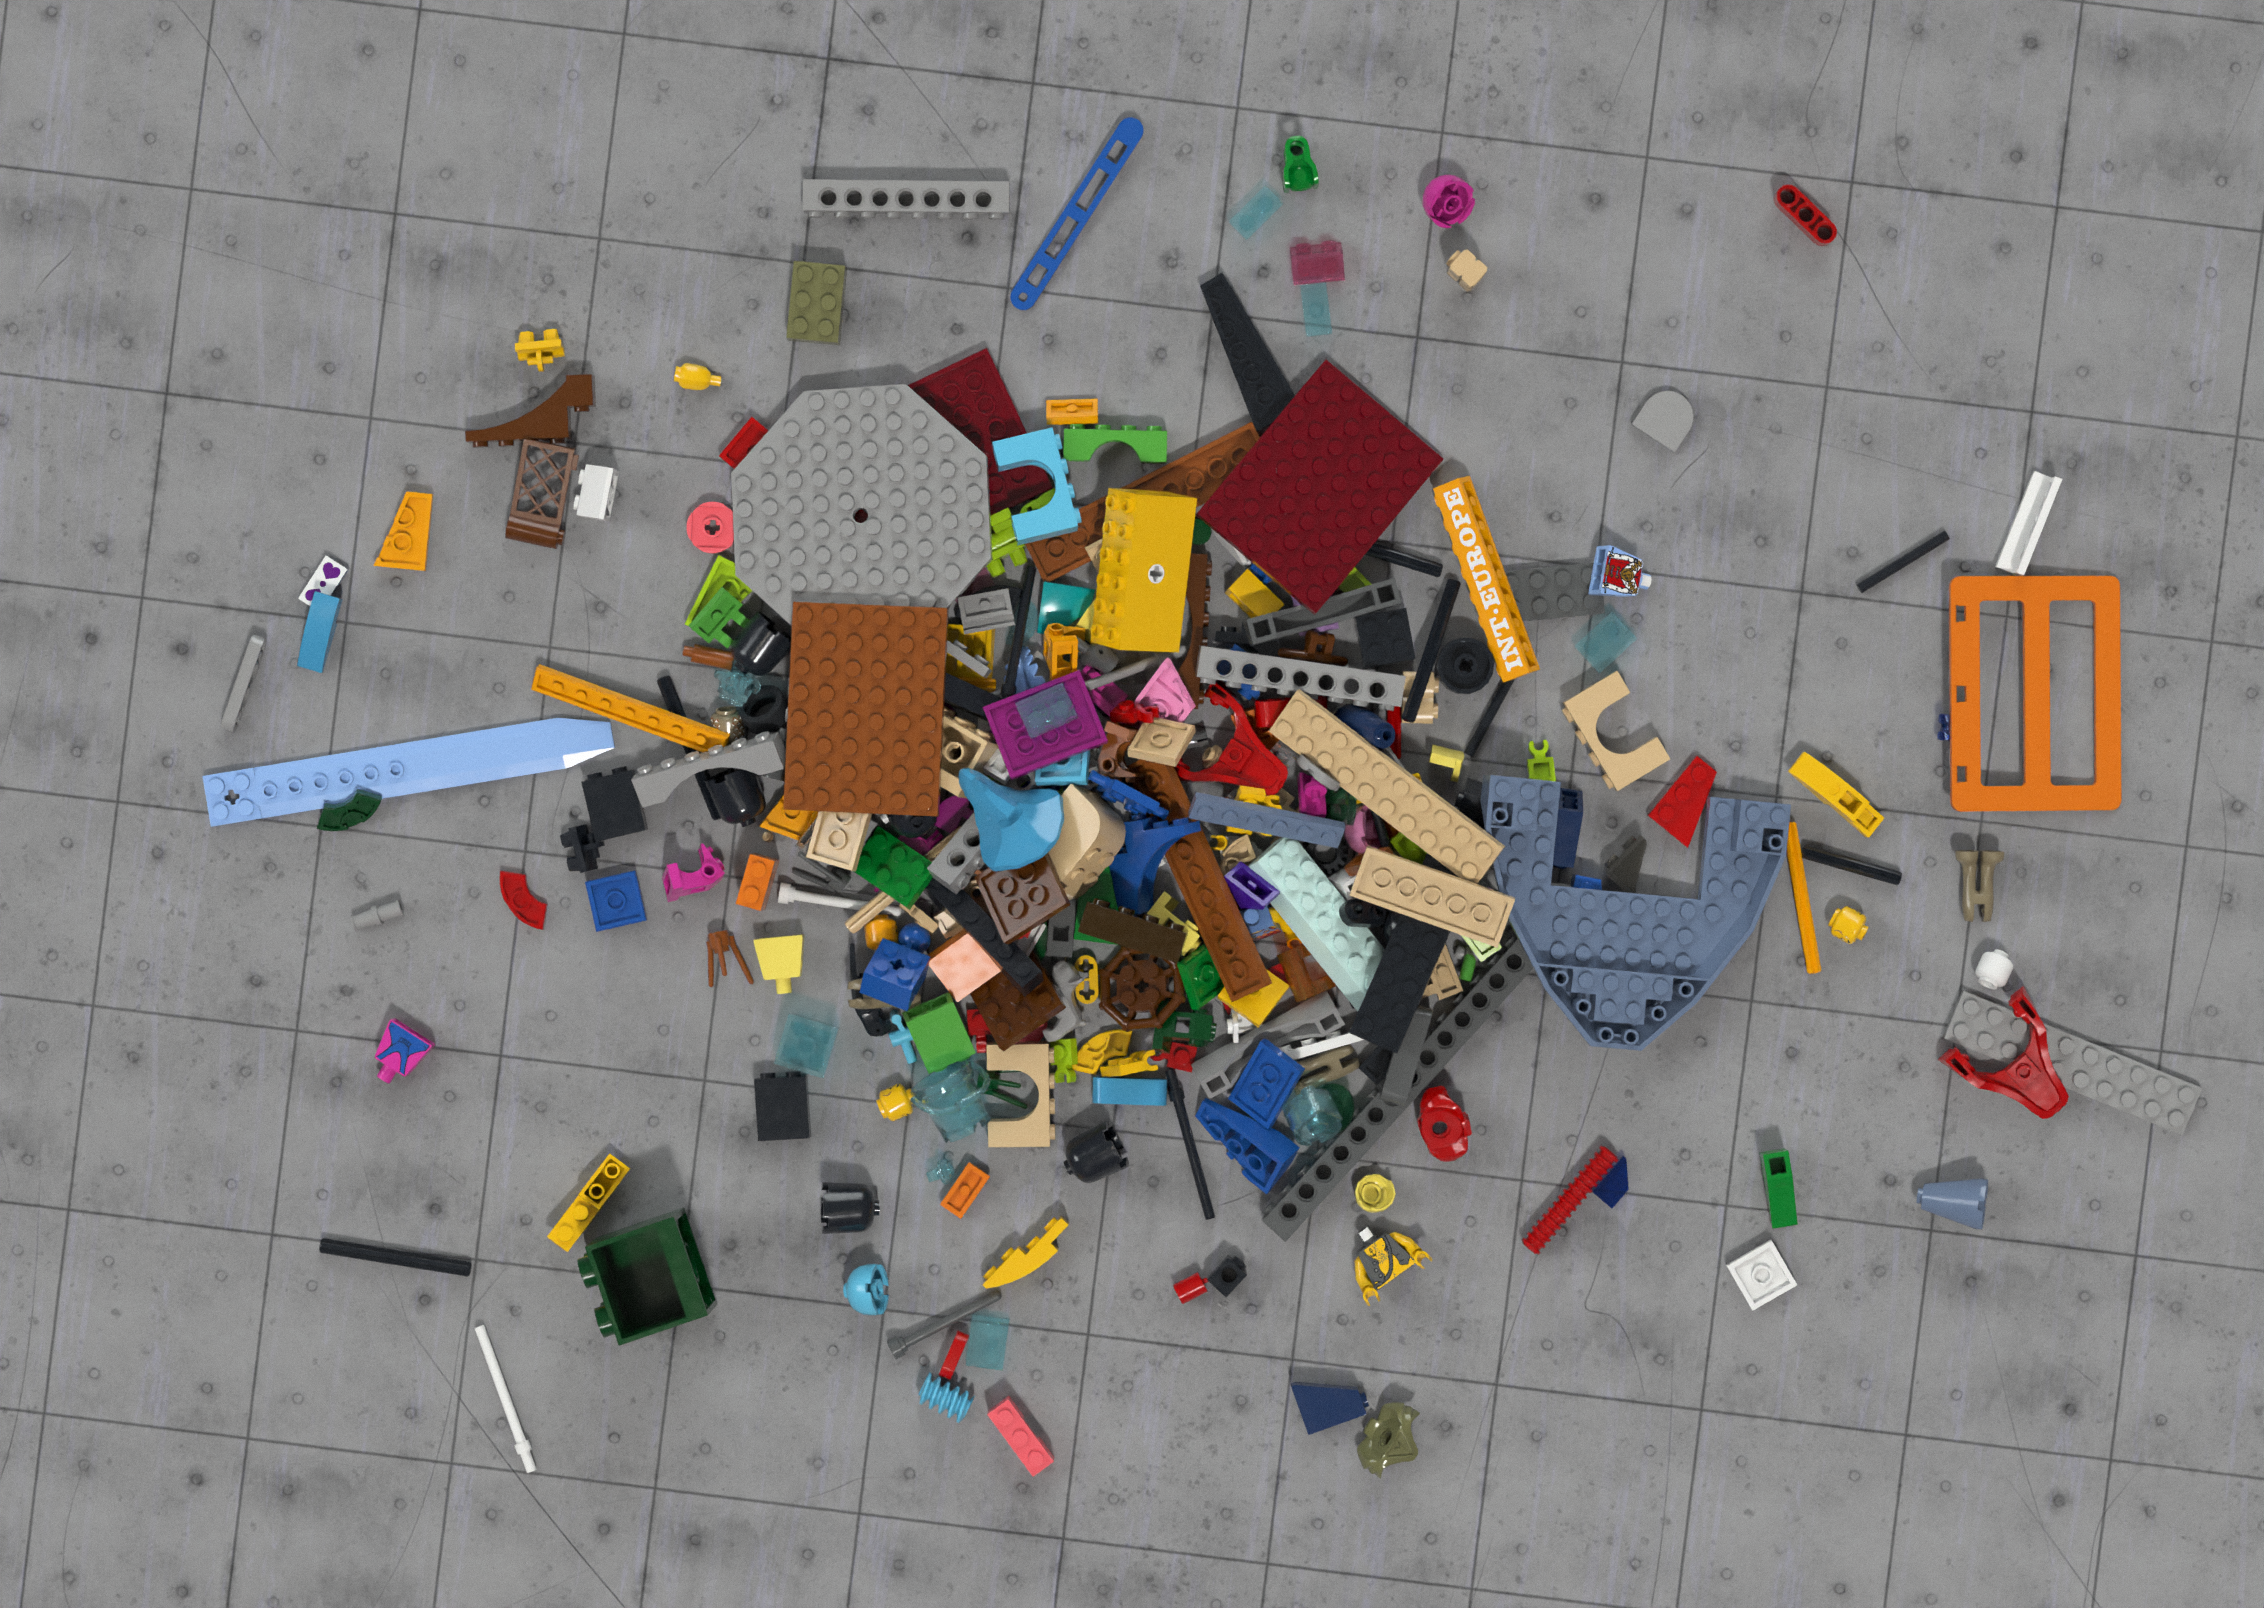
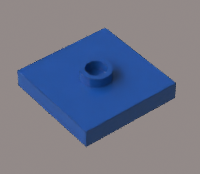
M636 870L585 882L596 932L647 921Z

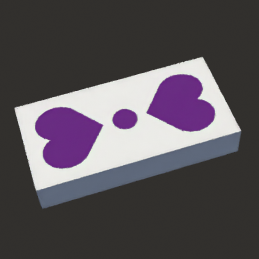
M326 555L298 599L311 606L315 591L332 596L349 569Z

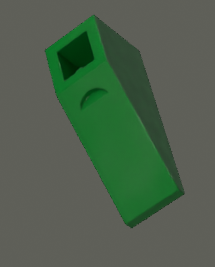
M1783 1148L1759 1152L1772 1229L1798 1225L1789 1151Z

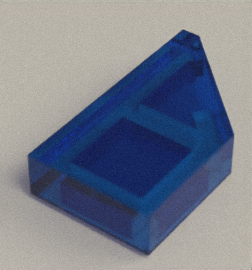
M1624 1156L1619 1159L1592 1191L1611 1209L1629 1190L1627 1160Z

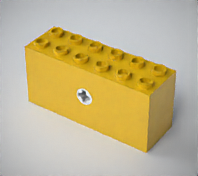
M1108 488V495L1105 501V521L1102 527V547L1099 553V573L1096 579V599L1093 605L1094 616L1093 625L1091 626V642L1118 650L1179 652L1197 498L1165 491Z

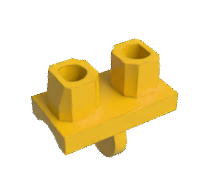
M557 329L543 331V341H535L533 332H520L518 343H515V352H517L518 360H527L528 365H537L538 371L544 372L545 364L554 363L553 358L565 357V349Z

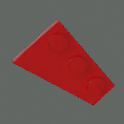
M1695 756L1647 816L1688 848L1717 772L1701 758Z

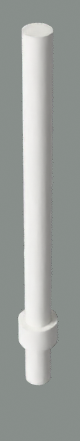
M481 1325L474 1329L516 1441L514 1446L517 1455H521L526 1472L530 1473L537 1470L530 1452L532 1447L529 1440L525 1439L485 1326Z

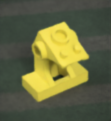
M1164 891L1147 914L1160 918L1159 923L1163 925L1171 919L1175 923L1185 926L1183 931L1188 932L1182 955L1185 956L1186 953L1189 955L1202 942L1199 939L1200 934L1197 933L1198 927L1188 919L1185 923L1172 913L1180 902Z

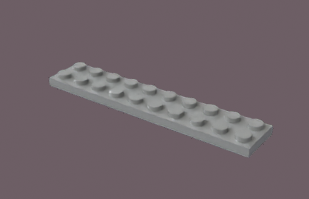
M1962 990L1943 1038L2009 1065L2027 1047L2030 1024L2028 1025L2022 1017H2016L2012 1010ZM2044 1024L2047 1030L2050 1059L2058 1078L2065 1088L2183 1136L2201 1093V1087Z

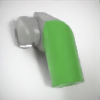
M1458 945L1455 949L1454 957L1462 960L1459 979L1471 982L1476 964L1475 957L1470 947Z

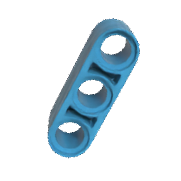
M1096 1076L1093 1077L1092 1103L1164 1106L1167 1105V1079Z

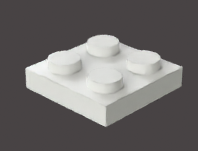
M1771 1239L1726 1265L1752 1311L1797 1286Z

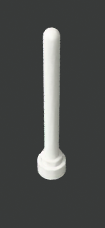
M781 883L778 903L782 904L794 903V900L853 910H860L869 902L796 890V887H791V884ZM888 905L879 914L899 916L902 910L899 906Z

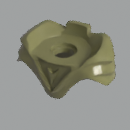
M1401 1402L1384 1404L1381 1407L1378 1418H1370L1363 1430L1367 1436L1357 1447V1454L1362 1467L1368 1469L1371 1474H1375L1381 1479L1383 1469L1387 1466L1413 1461L1418 1455V1448L1412 1436L1411 1424L1420 1413L1411 1406H1405Z

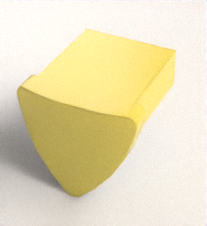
M1432 745L1429 762L1453 768L1450 781L1458 782L1464 760V752Z

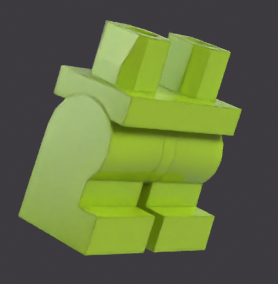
M1009 508L990 516L991 525L995 531L991 533L993 560L986 567L994 578L1006 572L1001 562V559L1010 556L1015 567L1028 562L1024 551L1025 545L1017 546L1011 523L1012 514Z

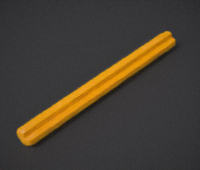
M1789 822L1786 852L1807 973L1814 974L1821 972V965L1796 822Z

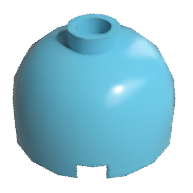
M881 1264L862 1265L854 1269L848 1277L847 1283L843 1287V1293L855 1311L863 1315L884 1314L889 1295H884L883 1285L889 1286L884 1267Z

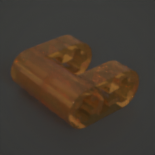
M1303 943L1277 954L1296 1003L1337 986L1329 975L1312 981L1303 958L1312 954Z

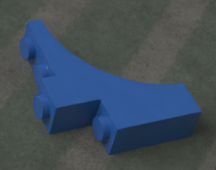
M1139 813L1138 815H1131V820L1124 822L1126 846L1121 847L1115 855L1114 861L1109 866L1118 908L1123 906L1135 910L1134 914L1144 913L1151 909L1154 905L1155 877L1162 858L1179 839L1188 834L1201 831L1199 821L1189 822L1188 817L1175 819L1173 824H1169L1168 820L1158 821L1157 816L1147 817Z

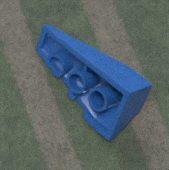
M1207 1098L1202 1101L1195 1115L1214 1140H1220L1228 1149L1226 1153L1231 1160L1235 1158L1244 1169L1242 1174L1265 1194L1271 1191L1288 1169L1300 1148L1281 1132L1273 1128L1266 1129L1259 1122Z

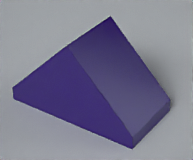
M1241 861L1224 876L1240 909L1263 910L1280 894L1278 889Z

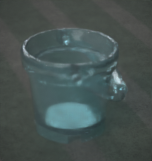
M964 1060L947 1066L943 1071L934 1072L918 1082L911 1089L912 1098L910 1101L919 1109L928 1113L945 1143L948 1140L950 1143L976 1132V1123L980 1122L981 1126L984 1127L991 1120L981 1098V1095L987 1091L990 1085L989 1074L974 1061ZM974 1070L983 1077L984 1082L979 1090L973 1078Z

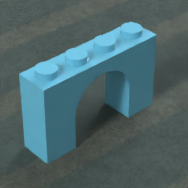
M1053 427L992 442V450L998 472L1033 465L1048 472L1055 484V494L1046 506L1011 516L1017 546L1078 531V523L1082 522L1078 507L1073 508L1071 499L1075 498L1072 483L1067 484L1065 474L1069 473L1066 459L1060 458L1059 449H1062V443L1059 434L1054 435Z

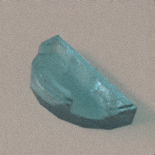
M1020 599L1014 615L1015 625L1010 627L1005 644L1012 645ZM1031 601L1023 643L1033 637L1038 628V612Z

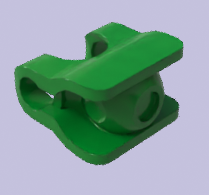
M1302 136L1290 137L1284 149L1285 167L1282 181L1284 193H1289V190L1293 192L1305 191L1312 187L1317 189L1319 186L1318 171L1310 157L1307 140ZM1298 147L1303 153L1296 156L1291 153L1290 149Z

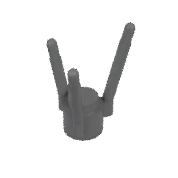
M801 851L798 852V856L825 874L827 882L799 870H792L793 874L825 887L832 893L835 890L839 894L852 878L847 874L849 870L837 867V870L833 867L829 871L815 860L807 858L806 854Z

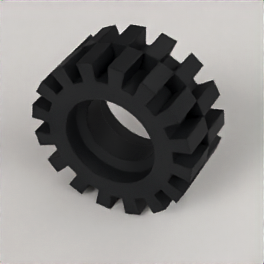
M1343 836L1338 848H1335L1333 859L1327 862L1320 861L1316 857L1315 848L1318 844L1303 843L1305 851L1325 875L1339 871L1345 865L1348 858V845Z

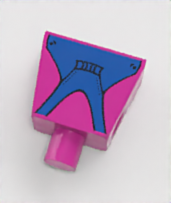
M390 1019L374 1057L383 1063L376 1076L389 1084L397 1072L404 1077L408 1076L434 1048L435 1043L397 1019Z

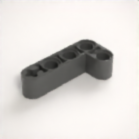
M1418 1005L1398 1054L1392 1052L1379 1099L1405 1106L1433 1009Z

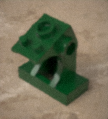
M1167 998L1165 1001L1162 1000L1158 1005L1160 1007L1157 1009L1158 1014L1170 999ZM1193 1010L1192 1013L1174 1011L1164 1022L1162 1028L1154 1029L1152 1049L1159 1053L1170 1054L1171 1041L1173 1040L1189 1041L1188 1045L1193 1047L1207 1046L1215 1038L1217 1023H1212L1213 1016L1208 1015L1207 1010ZM1177 1020H1190L1189 1033L1176 1032Z

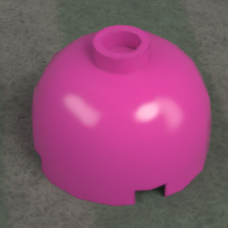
M1442 175L1436 177L1426 186L1423 193L1422 205L1426 215L1439 227L1451 228L1450 225L1456 222L1461 224L1471 214L1475 205L1472 193L1473 188L1458 176Z

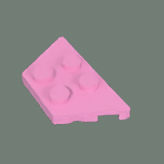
M1169 658L1163 661L1134 701V703L1144 704V707L1157 706L1159 708L1158 718L1184 723L1196 707ZM1137 720L1135 723L1125 724L1140 729L1143 722Z

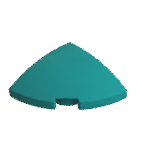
M1044 582L1037 633L1044 634L1048 624L1060 623L1064 626H1069L1076 619L1081 618L1092 603L1095 589Z

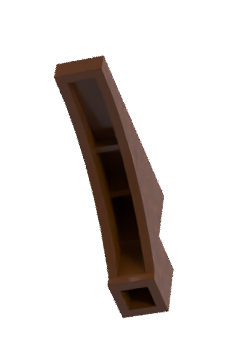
M592 374L566 375V381L534 410L499 426L465 431L466 442L473 443V448L488 447L489 442H498L500 447L514 446V441H524V438L537 441L550 440L551 444H565V439H572L570 408H574V412H590L589 407H596L595 376Z

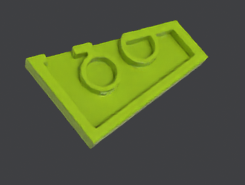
M718 555L685 625L688 626L721 587L740 602L752 592L735 575L734 562Z

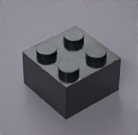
M1406 608L1354 618L1363 668L1416 659Z

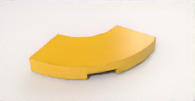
M1116 1029L1094 1036L1078 1051V1064H1073L1072 1069L1096 1075L1099 1066L1107 1059L1114 1056H1127L1132 1030L1126 1032L1122 1029Z

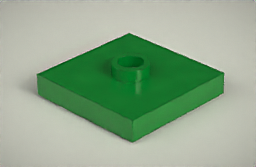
M1205 943L1177 964L1191 1009L1199 1010L1224 988V984Z

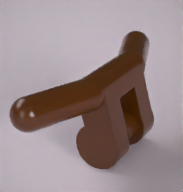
M1308 630L1305 635L1304 650L1284 647L1278 650V655L1281 658L1342 667L1348 664L1346 657L1332 655L1335 636L1332 633L1321 635L1317 631ZM1317 644L1322 646L1321 651L1316 650Z

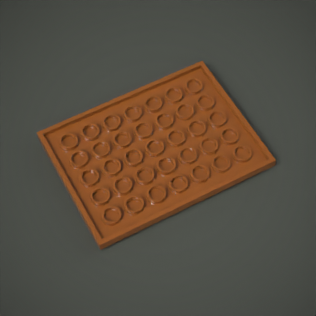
M793 602L783 810L939 817L949 608Z

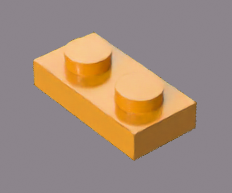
M1098 399L1046 400L1047 425L1098 423Z

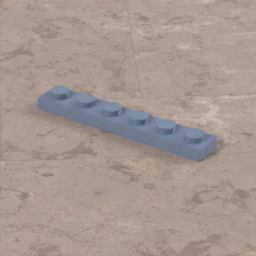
M1195 792L1188 811L1190 819L1338 848L1345 831V822Z

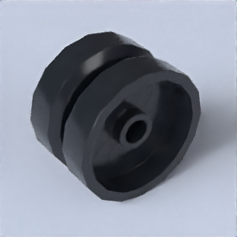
M1461 637L1450 641L1440 650L1436 659V673L1439 681L1446 689L1456 694H1471L1481 690L1489 683L1494 671V660L1490 650L1482 642L1474 638ZM1462 661H1465L1469 664V669L1467 671H1462L1459 668V665H1461Z

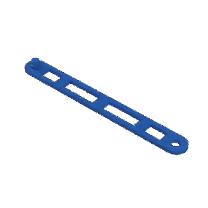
M1129 117L1120 122L1013 288L1010 299L1017 309L1028 310L1035 304L1139 143L1144 129L1138 119ZM1119 140L1128 147L1118 163L1115 164L1106 157L1116 141ZM1098 169H1101L1109 174V177L1085 212L1077 207L1076 203ZM1069 216L1077 221L1078 225L1056 259H1053L1045 251ZM1040 264L1048 269V271L1036 288L1026 281L1036 265ZM1021 293H1026L1028 296L1024 302L1019 299Z

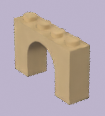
M1614 671L1563 702L1562 704L1565 708L1561 710L1569 723L1573 721L1578 730L1575 734L1582 745L1587 743L1591 753L1588 756L1594 766L1600 765L1605 773L1601 777L1608 789L1613 787L1615 791H1619L1670 760L1658 737H1654L1625 754L1613 753L1600 743L1596 733L1599 715L1605 708L1630 693L1618 671Z
M1018 1041L1004 1052L998 1047L996 1042H987V1070H1017L1024 1072L1034 1080L1039 1091L1038 1103L1027 1115L1019 1118L988 1119V1147H1050L1051 1140H1055V1124H1050V1114H1055V1099H1050V1089H1055V1073H1050L1049 1063H1054V1048H1049V1042Z

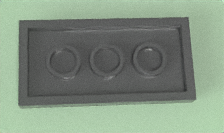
M1594 563L1505 571L1522 620L1533 621L1605 614L1603 596L1588 594Z

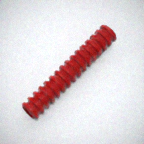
M1601 1145L1599 1147L1600 1151L1594 1153L1595 1157L1589 1159L1590 1163L1584 1165L1585 1169L1578 1172L1580 1175L1573 1178L1575 1181L1573 1183L1570 1182L1568 1184L1569 1188L1563 1190L1564 1194L1558 1196L1559 1200L1552 1203L1554 1206L1552 1208L1548 1207L1547 1214L1543 1213V1219H1538V1225L1532 1226L1533 1230L1531 1233L1527 1232V1238L1521 1239L1522 1243L1534 1254L1539 1255L1541 1253L1539 1250L1541 1248L1544 1249L1546 1247L1545 1243L1551 1241L1550 1237L1556 1235L1555 1231L1561 1229L1560 1225L1567 1222L1565 1219L1572 1216L1570 1213L1572 1211L1576 1212L1577 1205L1581 1206V1200L1583 1198L1587 1199L1586 1195L1588 1192L1592 1193V1187H1597V1181H1602L1603 1174H1608V1168L1612 1169L1614 1161L1616 1163L1619 1161L1618 1157L1605 1146Z

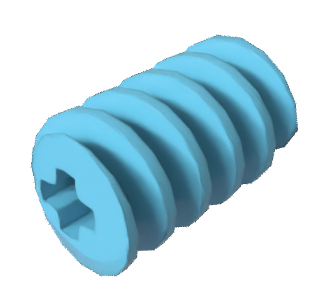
M929 1372L918 1394L920 1396L919 1404L923 1405L929 1400V1409L939 1405V1414L948 1409L947 1418L950 1419L956 1413V1422L960 1423L964 1419L975 1396L968 1400L969 1391L967 1390L962 1395H959V1386L950 1391V1382L948 1381L943 1386H940V1377H937L932 1382V1373Z

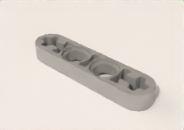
M255 634L251 637L222 719L221 729L234 733L239 725L266 647L267 639Z

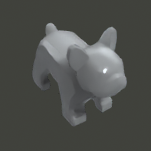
M1064 960L1058 961L1052 967L1051 981L1066 1008L1055 1015L1058 1018L1055 1025H1049L1043 1030L1047 1042L1059 1040L1070 1031L1087 1024V1021L1082 1020L1074 991L1078 984L1084 981L1089 974L1088 972L1078 971L1072 963L1065 962Z

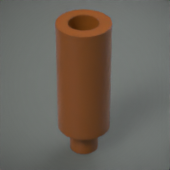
M694 644V647L684 646L683 656L691 657V662L726 670H732L735 659L731 651L700 644Z

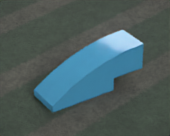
M317 591L314 592L297 666L323 673L337 627L336 621L343 599Z

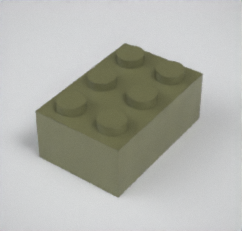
M794 261L786 336L789 341L840 345L847 277L846 266Z

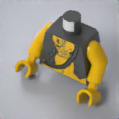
M1369 1225L1357 1233V1236L1365 1246L1357 1251L1358 1257L1354 1261L1355 1279L1363 1293V1299L1367 1306H1370L1368 1302L1370 1296H1376L1379 1302L1380 1296L1377 1291L1416 1263L1420 1268L1425 1269L1421 1265L1422 1259L1427 1257L1431 1262L1433 1260L1412 1238L1400 1233L1392 1232L1389 1234L1385 1231L1376 1236Z

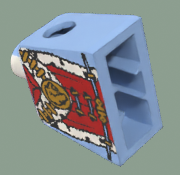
M1611 545L1597 546L1588 594L1617 597L1636 596L1639 588L1647 590L1650 587L1651 575L1642 573L1643 561Z

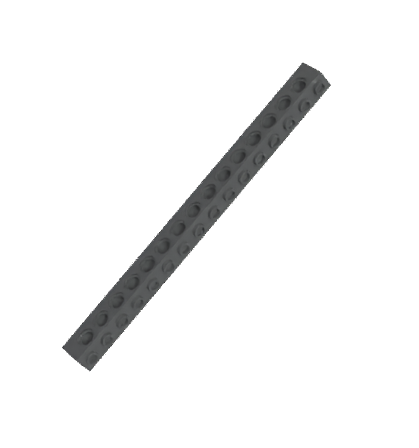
M1512 935L1504 944L1507 949L1500 956L1496 953L1486 964L1489 969L1483 975L1478 973L1469 983L1472 986L1466 994L1461 992L1453 1000L1452 1004L1455 1006L1449 1013L1444 1011L1435 1020L1437 1026L1433 1031H1427L1421 1053L1425 1050L1432 1051L1434 1053V1060L1430 1064H1423L1419 1058L1416 1068L1417 1078L1411 1085L1405 1106L1379 1099L1382 1087L1380 1089L1375 1087L1365 1098L1368 1100L1366 1105L1362 1109L1358 1106L1349 1115L1348 1118L1351 1121L1345 1128L1342 1125L1339 1126L1331 1135L1334 1140L1328 1147L1323 1144L1314 1154V1157L1317 1159L1310 1166L1306 1163L1296 1174L1299 1179L1293 1185L1289 1182L1279 1193L1282 1196L1276 1204L1271 1202L1263 1210L1262 1214L1265 1216L1262 1218V1221L1282 1240L1286 1242L1533 969L1517 936ZM1516 954L1520 957V965L1515 969H1510L1507 966V958L1510 955ZM1496 973L1501 974L1503 984L1498 988L1491 987L1489 983L1490 977ZM1476 993H1483L1486 997V1002L1481 1007H1476L1472 1003V997ZM1459 1012H1466L1469 1016L1468 1023L1464 1026H1458L1455 1023V1016ZM1442 1031H1448L1451 1034V1041L1447 1045L1438 1043L1437 1037ZM1374 1107L1380 1108L1383 1113L1382 1118L1378 1121H1371L1368 1118V1112ZM1358 1126L1364 1128L1365 1136L1363 1139L1354 1140L1351 1137L1353 1128ZM1337 1146H1345L1348 1149V1155L1344 1159L1334 1157L1333 1152ZM1320 1165L1330 1167L1331 1173L1327 1178H1319L1316 1175V1170ZM1303 1184H1310L1314 1188L1313 1194L1310 1197H1302L1299 1194V1188ZM1286 1203L1294 1204L1296 1206L1295 1214L1285 1216L1281 1211L1283 1205Z

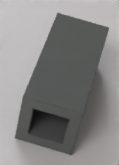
M1077 898L1069 900L1071 903L1069 907L1049 919L1046 956H1052L1051 961L1064 960L1067 962V957H1073Z

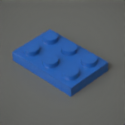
M1264 1038L1258 1044L1228 1099L1266 1129H1269L1274 1125L1305 1068Z

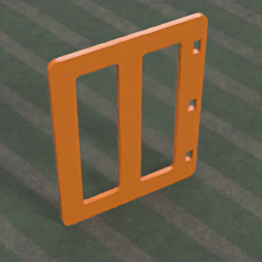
M1957 576L1950 581V804L1954 810L1960 812L2115 810L2120 806L2122 800L2120 582L2116 577ZM2088 600L2093 603L2094 783L2092 785L2055 786L2051 783L2049 605L2051 601ZM1982 601H2020L2023 606L2024 782L2020 786H1983L1981 784L1980 603ZM1956 606H1964V621L1956 622ZM1957 686H1964L1965 702H1957ZM1957 766H1965V782H1957Z

